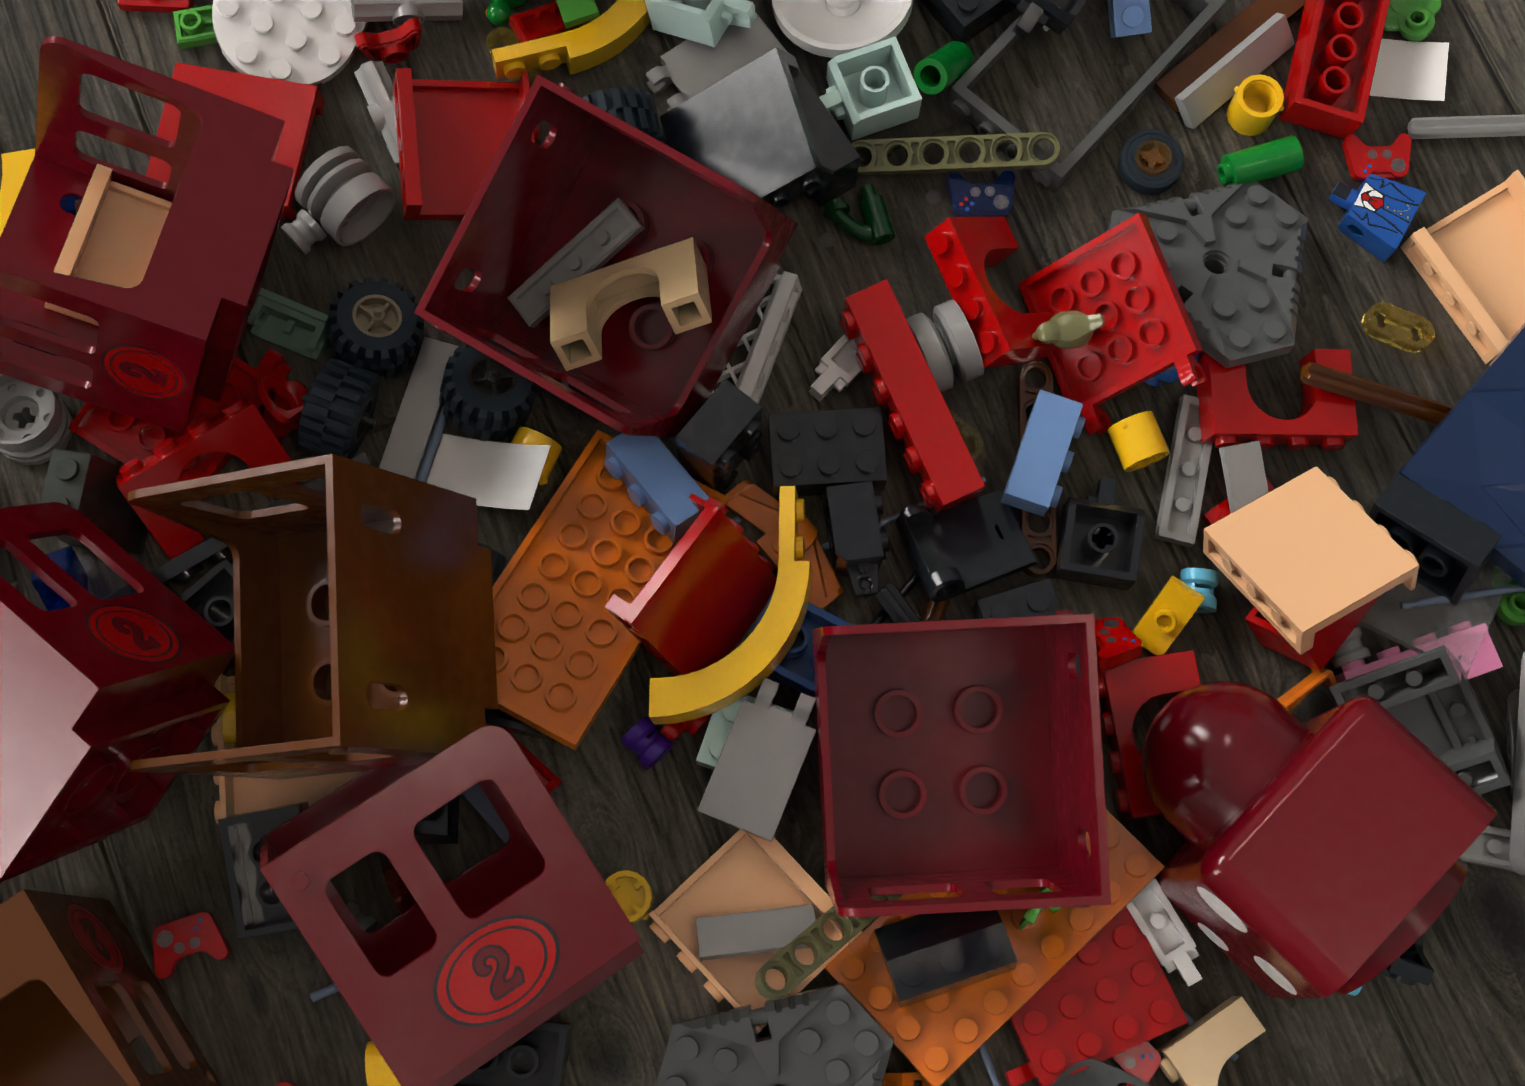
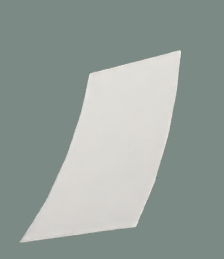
M1382 39L1369 96L1444 101L1449 43Z
M443 434L426 483L476 498L477 506L529 510L551 445L480 441L478 439Z

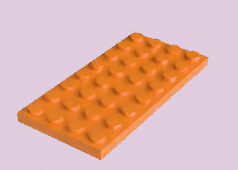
M597 430L493 585L498 709L575 751L641 645L604 606L614 594L631 604L679 542L673 543L667 534L661 535L653 526L650 519L651 515L643 506H636L627 492V486L620 478L616 480L610 475L605 467L604 460H606V443L612 440L613 437L600 430ZM694 479L708 497L716 499L725 507L727 506L729 497Z
M1106 809L1111 904L1090 905L1089 907H1062L1055 913L1046 908L1039 913L1034 923L1029 922L1022 930L1018 928L1019 923L1029 909L997 910L1004 923L1017 959V965L1014 970L900 1008L874 930L919 914L879 916L825 967V970L837 983H843L894 1037L893 1045L931 1086H941L1163 871L1165 866ZM1086 831L1087 849L1091 854L1090 838ZM1042 887L992 890L997 894L1040 893L1039 891ZM955 892L904 894L898 900L959 896Z

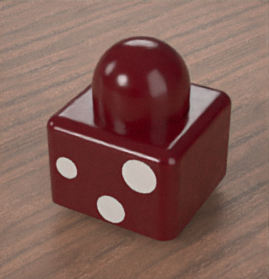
M1231 681L1204 683L1179 693L1166 703L1152 721L1143 744L1142 772L1147 791L1159 812L1187 839L1164 865L1165 868L1159 876L1161 890L1191 922L1270 998H1327L1333 993L1343 995L1358 989L1384 971L1425 933L1454 898L1468 870L1467 864L1459 857L1486 829L1497 812L1376 699L1367 696L1353 698L1302 723L1283 704L1263 690Z

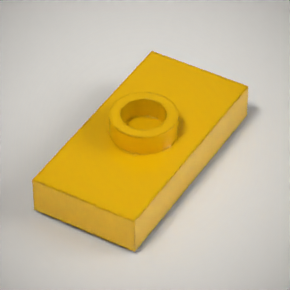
M1172 575L1132 632L1137 638L1141 639L1142 647L1156 656L1164 655L1202 604L1205 596Z

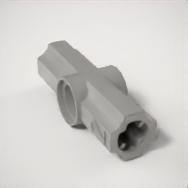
M351 0L354 22L393 21L394 25L401 26L411 18H419L420 23L423 24L425 21L462 20L463 0Z
M371 60L361 64L354 74L369 106L366 107L380 137L383 136L392 160L396 164L397 169H399L393 81L383 61Z

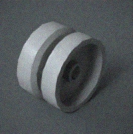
M950 299L934 306L933 322L927 315L921 312L906 318L941 393L953 388V371L965 382L984 375L983 360L974 334L964 313L955 300Z

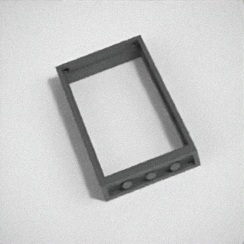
M1174 0L1196 17V19L1061 164L1056 162L1053 166L1045 169H1027L1032 173L1037 183L1041 182L1045 187H1049L1056 193L1153 89L1155 83L1167 74L1218 19L1226 0ZM1020 16L951 87L947 104L951 110L957 113L958 118L966 119L974 125L980 135L1022 133L970 90L1020 38V36L1011 31ZM1005 142L999 146L1004 150L1005 155L1010 161L1016 157L1018 149L1013 143ZM1037 144L1035 145L1033 154L1036 158L1047 160L1051 157Z

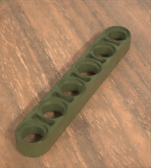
M1047 132L867 139L851 143L856 151L864 148L871 151L872 154L871 162L866 167L858 168L857 175L861 176L1045 169L1056 164L1061 152L1058 139ZM1040 141H1049L1055 148L1054 154L1047 160H1039L1033 154L1035 145ZM1010 142L1017 147L1018 151L1013 160L1005 162L997 157L996 152L1002 143ZM967 144H975L981 150L980 157L973 163H966L960 158V151ZM937 145L944 150V158L938 164H929L924 160V152L928 147ZM895 147H903L908 152L906 162L900 166H893L888 162V154Z
M904 894L871 896V898L877 901L898 900ZM834 906L831 907L758 970L755 977V985L759 994L769 1000H779L785 997L878 916L843 917L837 915ZM832 920L841 926L843 931L841 940L834 941L826 936L823 928L826 921ZM804 944L812 949L814 953L813 964L804 965L795 957L797 945ZM776 969L784 975L785 987L782 990H775L768 986L765 979L767 970Z

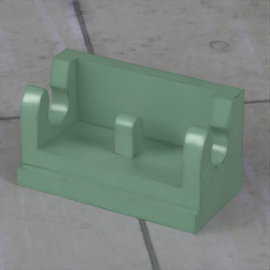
M261 288L258 294L259 297L247 321L248 324L253 325L250 331L252 336L319 363L327 348L326 330L328 315Z

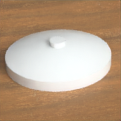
M772 0V7L777 24L790 41L810 53L834 58L835 56L897 36L910 17L914 0Z

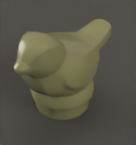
M1079 311L1060 312L1049 321L1040 324L1032 337L1045 344L1056 345L1061 349L1081 347L1091 340L1095 330L1105 325V318L1102 314L1086 315Z

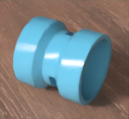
M1205 568L1182 569L1180 580L1205 596L1204 601L1195 613L1216 612L1217 598L1214 596V588L1219 584V572Z

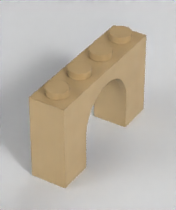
M693 237L550 286V343L566 371L602 360L601 335L605 322L620 307L640 298L660 297L661 306L675 335L712 323L707 266Z
M1231 996L1197 1020L1193 1025L1158 1048L1157 1051L1162 1058L1159 1067L1172 1083L1178 1081L1180 1086H1218L1219 1075L1225 1062L1234 1053L1266 1030L1242 996Z

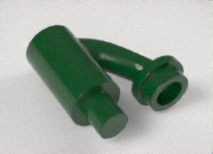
M873 184L864 185L859 189L862 196L859 207L865 225L858 223L847 215L850 212V207L843 198H835L824 204V218L826 220H834L857 239L869 241L872 245H882L895 238L883 196L876 195Z

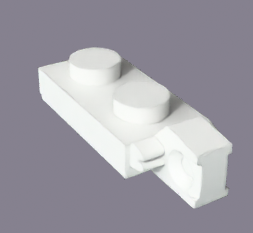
M843 335L820 359V363L815 369V372L820 376L810 386L811 390L809 391L819 402L833 387L840 393L862 372L855 357L858 350L854 339L848 341L845 335Z
M1155 878L1126 907L1141 932L1146 935L1160 965L1164 966L1168 973L1177 969L1186 986L1189 987L1203 979L1192 962L1194 958L1199 956L1195 949L1196 944Z

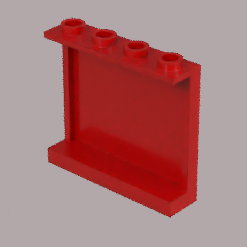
M176 62L172 75L173 79L285 121L274 162L295 170L280 222L284 219L296 220V213L292 207L295 190L299 181L315 114L322 115L325 105L318 86ZM165 102L157 137L168 141H176L181 113L175 106ZM151 156L146 176L161 182H168L171 166L167 162Z
M396 68L393 93L403 220L463 219L531 88L529 86L528 72H522L519 82L412 79L411 68ZM539 124L532 134L531 140L533 143L538 140Z
M693 493L688 498L701 512L635 600L629 604L614 594L604 606L674 677L704 669L729 655L766 606L775 589L777 577L772 572L775 569L774 565L761 555H758L759 547L748 538L742 536L744 529L737 522L725 516L728 512L727 508L712 497L705 501Z

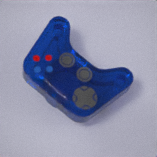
M1004 170L993 183L971 184L959 173H951L947 179V187L955 215L957 217L1005 216L1006 218L1012 208L1015 174L1011 170Z

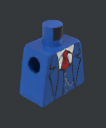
M1369 174L1357 190L1339 181L1328 201L1346 210L1338 225V229L1385 263L1399 246L1426 192L1375 174Z

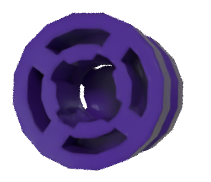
M648 715L637 722L620 740L627 750L634 751L638 755V762L645 770L654 766L674 746L671 740L669 741L664 735H660L656 730V725L650 720Z

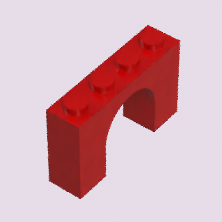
M1005 216L948 217L924 237L952 299L960 306L970 325L980 350L984 368L1026 364L1033 361L1040 362L1059 349L1056 345L1045 344L1032 337L1040 324L1052 318L1050 312L1020 313L1013 310L997 296L987 279L985 267H995L1019 249Z
M1314 349L1299 360L1300 370L1303 365L1313 362L1352 374L1349 349ZM1201 352L1198 362L1203 367L1207 376V381L1197 385L1201 444L1213 443L1215 448L1219 449L1260 441L1261 449H1268L1274 445H1286V448L1289 450H1301L1308 448L1310 445H1321L1322 450L1331 451L1344 448L1347 442L1358 436L1355 399L1301 382L1303 402L1298 417L1291 420L1277 419L1264 413L1252 400L1247 387L1245 364L1225 368L1207 353Z
M248 395L243 399L240 397L230 399L221 406V412L210 419L202 417L194 421L187 427L186 430L188 432L176 440L173 438L163 440L153 448L154 453L140 461L139 458L127 462L119 469L120 474L115 476L117 487L128 501V492L177 482L181 471L187 463L195 457L208 452H226L235 455L243 460L250 469L293 460ZM131 505L170 560L204 540L203 534L141 507Z
M1194 650L1134 659L1109 670L1097 668L1099 698L1102 700L1104 713H1100L1101 730L1104 736H1109L1111 751L1107 752V762L1110 773L1116 774L1119 789L1114 792L1115 803L1118 812L1124 813L1125 821L1162 815L1153 803L1144 782L1142 756L1138 752L1133 740V721L1137 711L1145 702L1173 697L1201 684Z

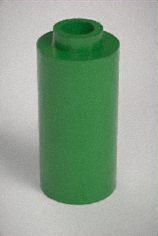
M960 41L947 43L915 66L913 77L916 86L926 94L934 95L940 93L960 79L973 65L972 51L966 44Z
M1294 135L1224 154L1221 157V163L1217 165L1218 178L1223 185L1244 182L1248 184L1301 170L1304 165L1303 150L1299 140Z

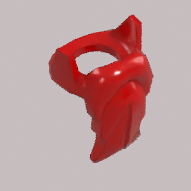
M281 364L267 374L262 375L256 383L260 398L266 406L263 417L278 439L286 437L293 429H298L301 412L305 403L302 401V397L309 392V389L303 383L285 380L291 370V367L286 364ZM268 390L276 392V394L274 395L275 400L272 401L268 394Z

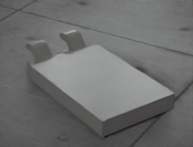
M757 14V18L751 28L729 25L716 47L691 40H685L660 56L662 66L654 67L646 73L649 79L646 84L654 95L659 94L672 83L677 87L680 93L673 95L667 100V104L670 106L667 109L668 112L773 48L777 47L785 52L787 51Z
M764 677L755 703L742 701L697 811L771 842L816 733V729L806 726L816 698L801 693L793 713L772 705V702L779 688V683Z

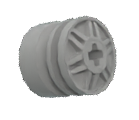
M349 146L334 148L316 159L303 173L295 190L297 202L307 209L313 218L320 220L322 228L342 246L354 245L375 232L387 219L396 201L395 191L378 174L371 172L369 164L362 160L360 155Z
M0 374V452L9 460L21 465H40L50 461L52 449L65 450L72 437L73 432L68 429V426L73 419L68 407L54 391Z

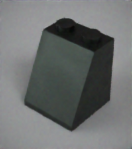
M52 449L40 503L60 502L75 508L127 553L142 555L147 527L117 487L115 476L120 474L119 469L121 466L88 453ZM55 536L67 545L86 547L72 536Z

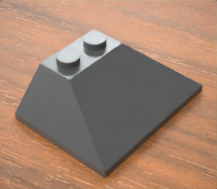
M1445 645L1330 686L1338 706L1360 696L1376 699L1479 795L1511 785V780L1494 731L1462 665Z

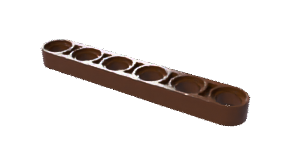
M1033 361L1027 363L1018 376V449L1028 422L1025 414L1026 410L1033 406L1040 389L1053 393L1052 371L1043 362ZM1037 371L1043 375L1045 385L1037 389L1031 388L1025 382V375L1028 372ZM1049 506L1044 515L1048 522V528L1041 533L1032 531L1028 526V517L1033 513L1019 509L1020 529L1031 550L1043 551L1049 559L1048 566L1044 569L1039 570L1029 567L1023 571L1030 577H1045L1052 571L1057 560L1056 508Z

